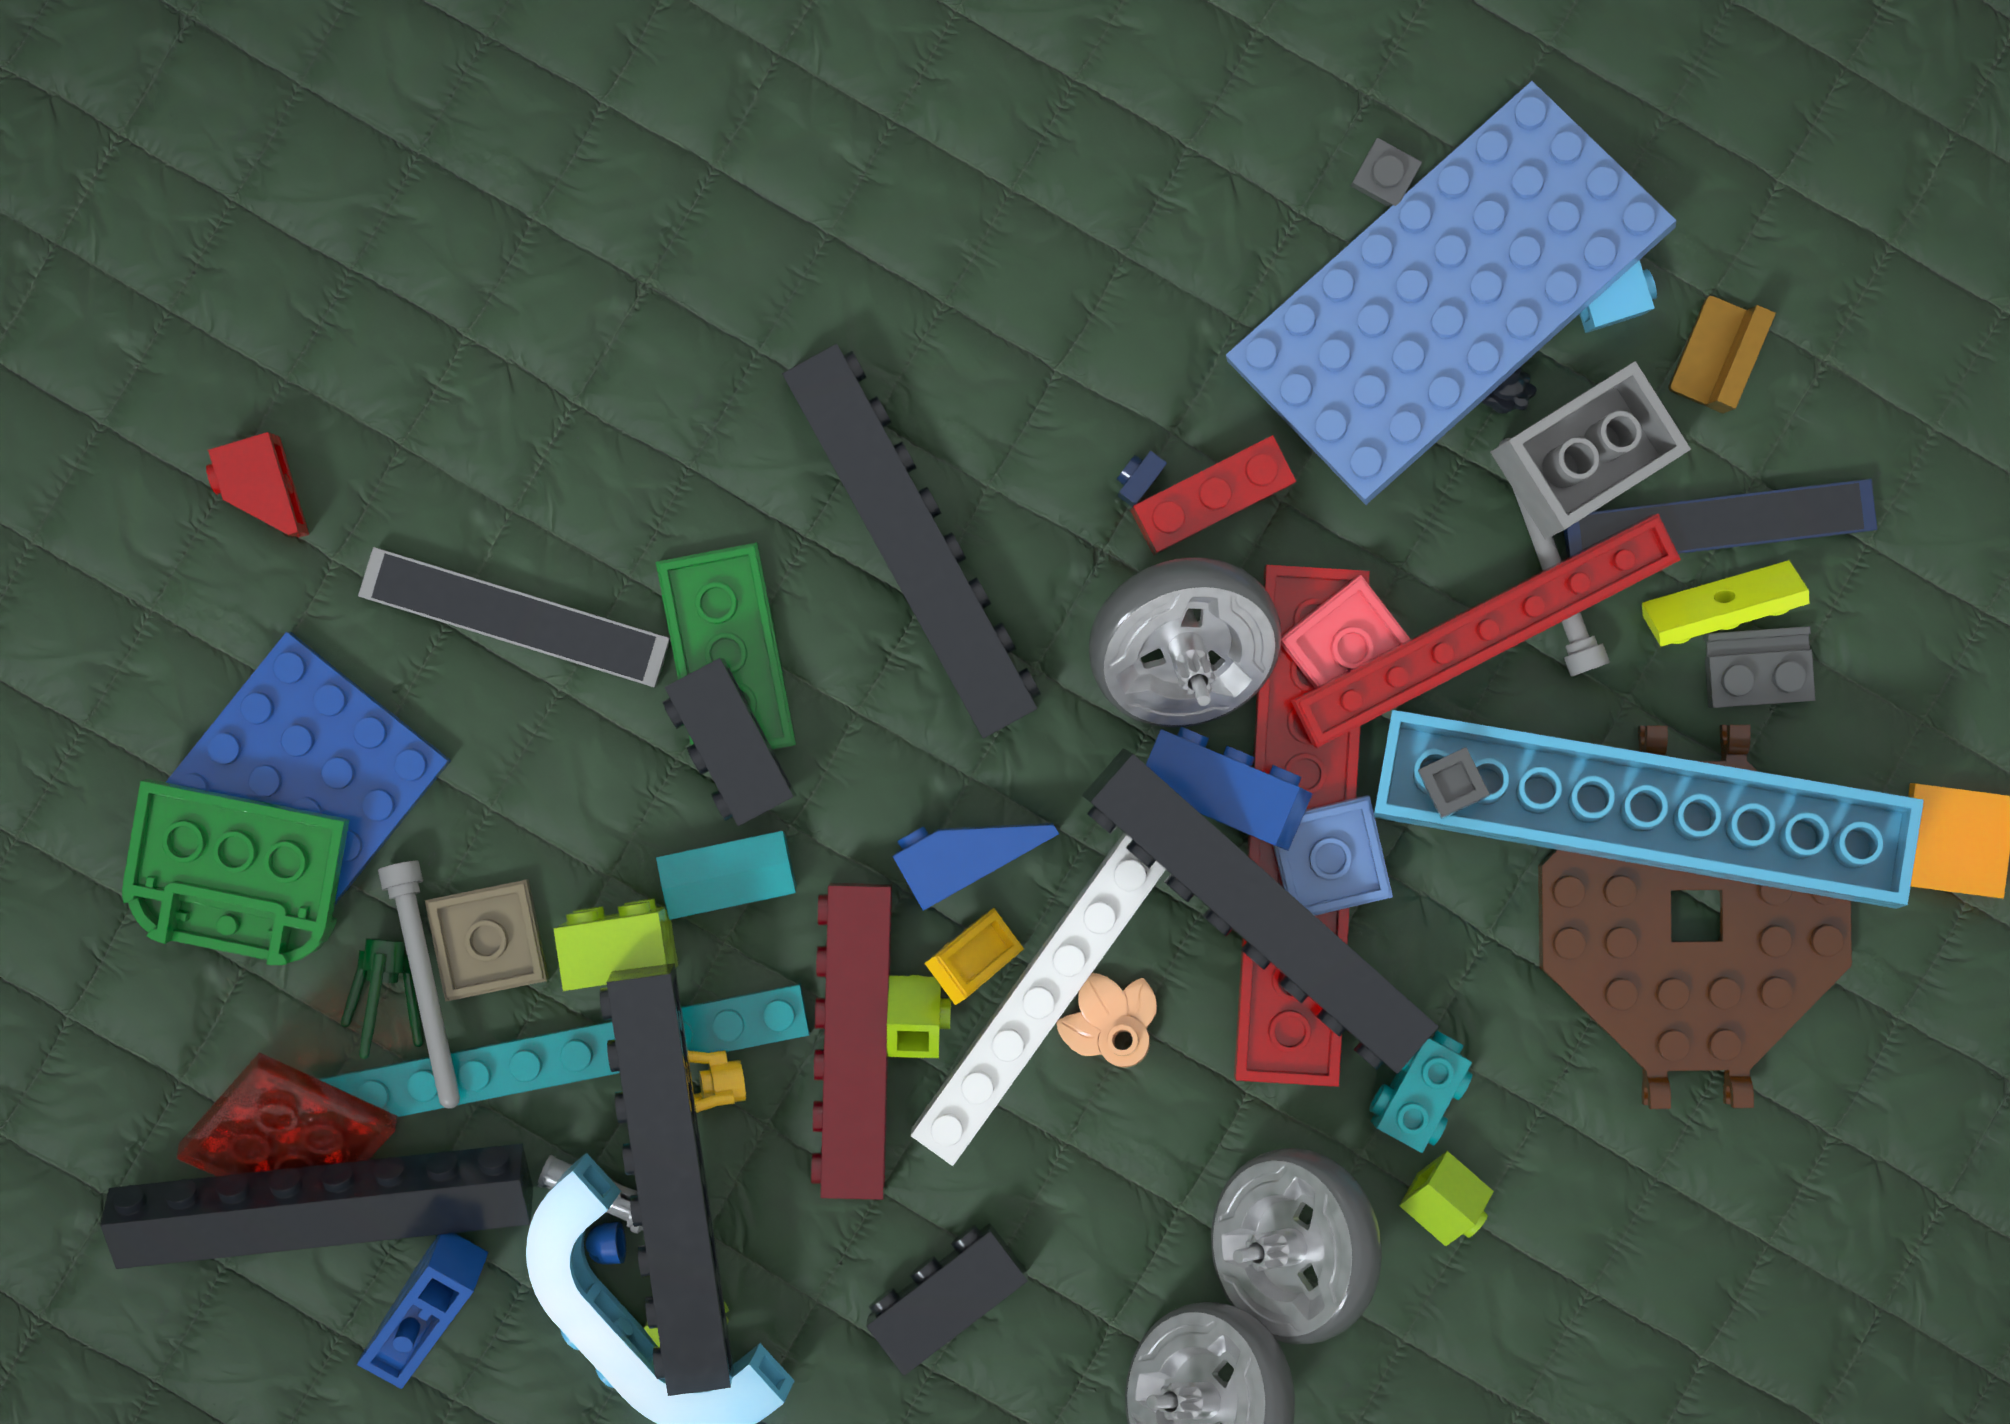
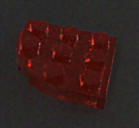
M259 1052L181 1140L176 1159L215 1176L367 1161L395 1132L397 1115Z

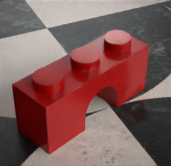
M1272 435L1134 505L1130 511L1154 556L1207 527L1290 487L1296 480Z

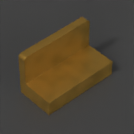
M1707 297L1704 300L1669 383V390L1723 414L1736 409L1776 313L1759 305L1745 310L1717 297Z

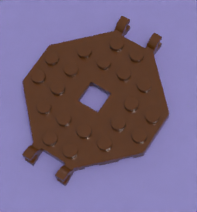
M1720 725L1721 761L1698 762L1757 771L1747 761V754L1750 748L1751 726ZM1638 726L1640 752L1665 756L1668 744V726ZM1552 850L1538 865L1539 968L1557 983L1642 1068V1104L1648 1105L1649 1109H1671V1089L1667 1071L1724 1070V1104H1731L1732 1108H1754V1091L1750 1069L1852 966L1851 901L1562 850ZM1671 890H1718L1720 892V937L1718 940L1671 941Z

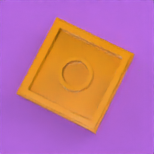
M1910 783L1908 797L1924 800L1910 887L2004 899L2010 855V796Z

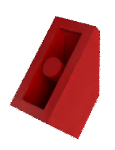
M266 432L208 450L212 464L206 465V473L210 486L216 495L221 494L224 501L287 535L299 538L309 535L280 436Z

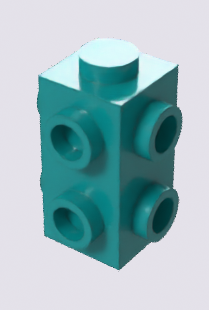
M1437 1030L1433 1038L1429 1037L1398 1074L1396 1073L1390 1086L1386 1084L1380 1086L1369 1107V1111L1374 1113L1370 1122L1377 1129L1423 1153L1428 1143L1434 1146L1446 1128L1448 1119L1443 1115L1452 1098L1456 1100L1461 1099L1473 1076L1468 1071L1472 1062L1460 1054L1464 1045Z

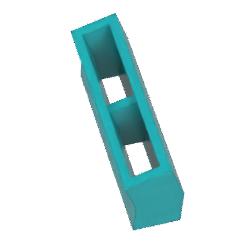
M783 831L656 857L669 920L796 893L797 885L786 834Z

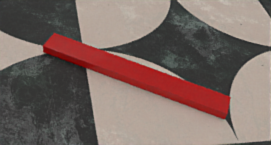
M1653 514L1295 698L1291 702L1313 746L1318 748L1681 559L1659 514Z

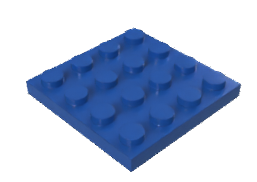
M286 632L168 778L166 783L350 819L335 900L336 905L451 760L293 633Z

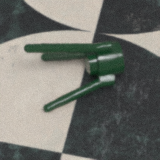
M366 938L365 951L359 950L357 970L345 1004L341 1026L345 1028L350 1026L365 980L370 981L359 1057L361 1059H367L370 1054L382 982L398 983L399 973H403L413 1044L415 1047L423 1045L419 1006L408 956L406 955L405 943L402 941Z

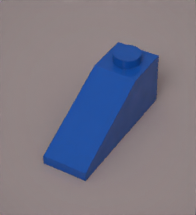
M1053 823L937 829L928 834L923 826L899 839L897 842L902 850L896 852L892 857L924 911L1057 836L1059 833Z
M455 1233L439 1234L417 1264L360 1356L357 1365L402 1389L474 1292L489 1252Z

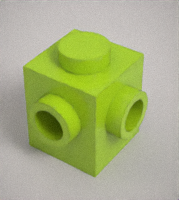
M920 975L889 976L887 1057L939 1058L940 1029H950L951 999L941 998V985L935 977Z
M1446 1151L1417 1173L1399 1206L1443 1245L1447 1246L1463 1234L1467 1238L1473 1236L1483 1226L1488 1217L1484 1209L1494 1191L1451 1153Z

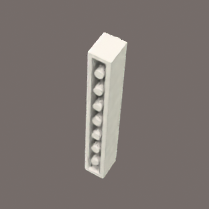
M1125 833L1118 839L912 1126L910 1136L953 1166L1164 873L1165 869L1157 862L1149 869L1126 849V846L1132 840Z

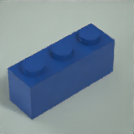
M1180 727L1177 736L1162 729L1160 730L1146 763L1147 767L1200 814L1289 851L1312 797V793L1298 787L1302 777L1274 765L1269 774L1252 767L1255 757L1229 746H1226L1223 755L1207 749L1206 745L1209 738L1183 727Z

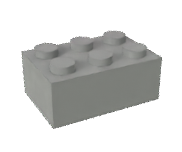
M1635 361L1490 453L1541 534L1547 539L1586 517L1690 451L1691 448Z

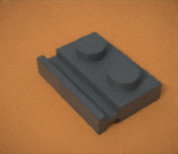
M1810 626L1704 634L1703 641L1706 643L1705 670L1708 708L1815 701L1812 649L1810 650L1809 645Z

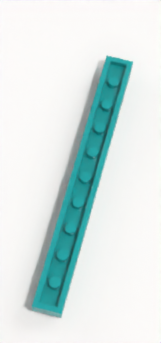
M801 983L681 1007L687 1050L710 1053L726 1050V1052L810 1036L811 1034ZM612 1021L450 1052L460 1094L458 1105L620 1073V1071L611 1072L608 1060L607 1041L615 1039ZM430 1057L299 1082L293 1085L302 1136L445 1108L439 1102Z

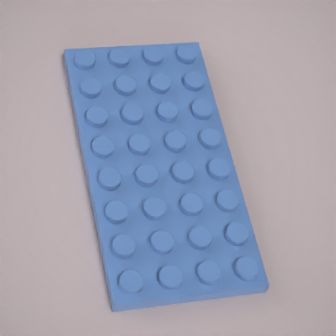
M1531 81L1411 188L1396 206L1392 205L1226 354V359L1355 495L1367 505L1675 229L1677 220L1550 97Z

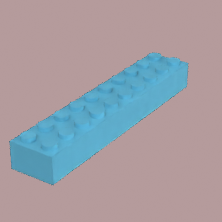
M1392 710L1374 817L1897 909L1908 905L1924 800ZM1467 747L1490 795L1441 819L1418 770Z

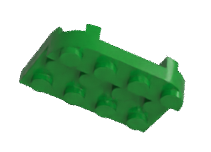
M151 779L141 780L123 879V903L129 904L136 921L148 932L146 936L154 941L163 944L175 941L267 960V965H286L319 950L331 936L336 925L337 918L333 917L350 819Z

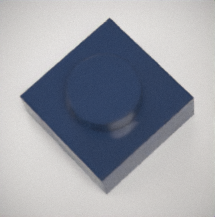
M1152 451L1148 453L1144 460L1134 455L1116 479L1124 485L1117 496L1131 507L1136 505L1166 466L1167 462Z

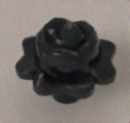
M1520 367L1489 394L1482 403L1498 413H1508L1515 409L1525 410L1528 407L1529 399L1536 395L1537 388L1530 384L1531 377L1528 373L1520 372Z

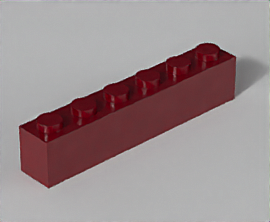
M830 883L828 885V894H819L818 925H827V946H817L816 976L826 977L825 998H816L815 1029H825L824 1049H815L814 1080L823 1081V1101L813 1102L812 1126L813 1132H822V1153H812L811 1183L821 1184V1198L883 1200L888 1075L887 1013L891 953L892 884Z

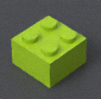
M655 898L624 903V905L618 906L619 913L605 915L604 906L575 910L573 913L566 914L567 922L553 928L563 991L607 985L606 982L612 971L675 963L677 968L678 961L672 922L669 920L666 906L656 908Z

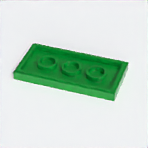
M758 543L657 561L656 567L678 680L719 658H724L771 748L777 749L797 745ZM689 735L690 744L693 745L694 742Z

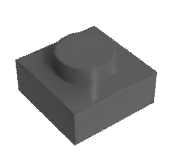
M1376 138L1350 186L1390 208L1392 205L1396 206L1401 202L1422 162L1387 142Z
M1467 747L1418 770L1441 819L1490 795Z

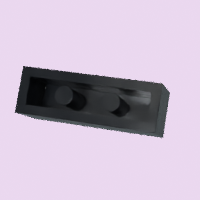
M719 658L664 687L670 697L663 701L664 708L676 729L685 725L694 742L693 745L687 747L688 753L701 775L709 771L718 790L711 793L725 821L734 818L737 826H740L797 796L724 658Z
M991 1223L981 1230L976 1225L965 1230L951 1243L955 1250L939 1262L935 1256L929 1258L910 1274L914 1280L899 1293L894 1288H891L870 1304L869 1308L873 1313L868 1316L866 1327L904 1376L1028 1282L1027 1270Z

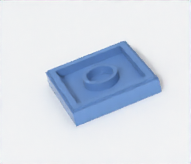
M1368 795L1306 809L1289 851L1273 845L1283 888L1314 916L1393 897L1371 799Z

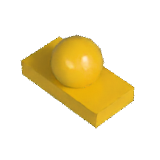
M995 908L983 914L951 942L945 944L940 951L925 962V965L953 1003L957 1005L1009 963L1024 948Z

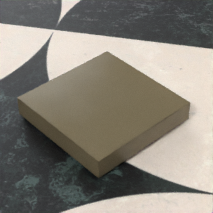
M529 879L425 900L445 1002L549 980Z

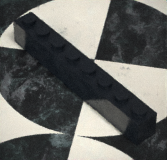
M835 344L782 373L982 738H986L1038 709L1033 699L1040 696L1041 693L1027 668L1017 672L1008 656L1009 653L1016 650L1002 622L993 627L983 610L991 605L987 594L978 578L976 577L968 582L958 563L966 560L960 545L952 532L942 536L933 519L942 513L927 487L918 491L909 476V472L917 469L902 441L893 446L887 436L884 427L892 422L877 396L868 400L860 387L859 382L867 377L853 351L843 355L838 345Z
M1123 748L1083 793L1082 796L1093 805L1087 814L1109 834L1117 827L1132 840L1126 846L1130 853L1149 869L1155 862L1160 864L1170 873L1164 883L1187 903L1193 896H1196L1209 909L1202 916L1224 936H1227L1232 929L1246 941V944L1240 949L1263 970L1270 963L1285 975L1279 981V984L1301 1004L1310 997L1319 1005L1322 1010L1316 1017L1337 1036L1340 1037L1345 1030L1354 1036L1359 1043L1353 1050L1376 1070L1384 1063L1398 1074L1439 1027L1133 753Z
M675 963L612 971L606 982L607 988H600V1006L603 1019H612L615 1039L607 1041V1052L611 1072L620 1071L622 1091L615 1092V1107L618 1123H627L630 1143L623 1144V1162L626 1175H635L638 1194L630 1196V1207L634 1227L642 1226L645 1245L638 1246V1263L641 1277H650L653 1296L646 1297L645 1307L649 1329L658 1328L660 1347L653 1348L655 1376L657 1380L665 1379L667 1396L731 1388L734 1367Z
M523 1143L112 1187L108 1190L100 1226L115 1268L123 1269L531 1225L533 1184Z

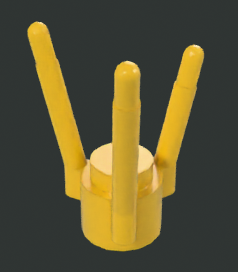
M688 1050L689 1062L709 1065V1070L699 1071L701 1092L694 1094L697 1113L716 1106L735 1104V1102L746 1100L744 1075L740 1060L727 1061L726 1050L710 1053Z

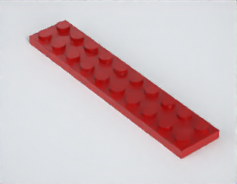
M1265 565L1263 587L1269 593L1277 609L1281 625V636L1357 575H1362L1369 584L1370 571ZM1281 645L1279 657L1272 674L1257 692L1253 753L1255 760L1253 768L1269 774L1274 765L1302 777L1298 787L1312 793L1307 809L1356 798L1360 726L1318 748L1313 746L1291 701L1315 688ZM1249 835L1247 856L1283 887L1273 845ZM1350 907L1315 915L1347 944ZM1242 938L1243 947L1246 944V941ZM1242 952L1234 1079L1236 1081L1339 1087L1342 1035L1340 1037L1337 1036L1316 1017L1322 1008L1310 997L1301 1004L1279 984V981L1285 975L1270 963L1263 970Z

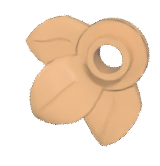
M1091 973L1079 990L1078 1002L1081 1012L1059 1019L1056 1022L1058 1032L1063 1041L1073 1051L1082 1056L1102 1055L1114 1066L1122 1068L1135 1066L1145 1058L1149 1051L1150 1036L1147 1028L1157 1013L1156 996L1144 978L1135 980L1122 990L1117 983L1107 976ZM1121 1032H1129L1133 1038L1131 1046L1126 1050H1119L1114 1044L1115 1037Z

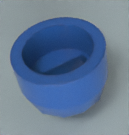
M621 1222L604 1223L596 1226L588 1233L585 1244L591 1259L598 1264L606 1265L624 1263L626 1239Z

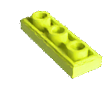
M1788 560L1642 602V612L1645 621L1660 646L1681 644L1693 637L1717 630H1730L1745 622L1769 615H1782L1790 609L1810 604L1809 589Z

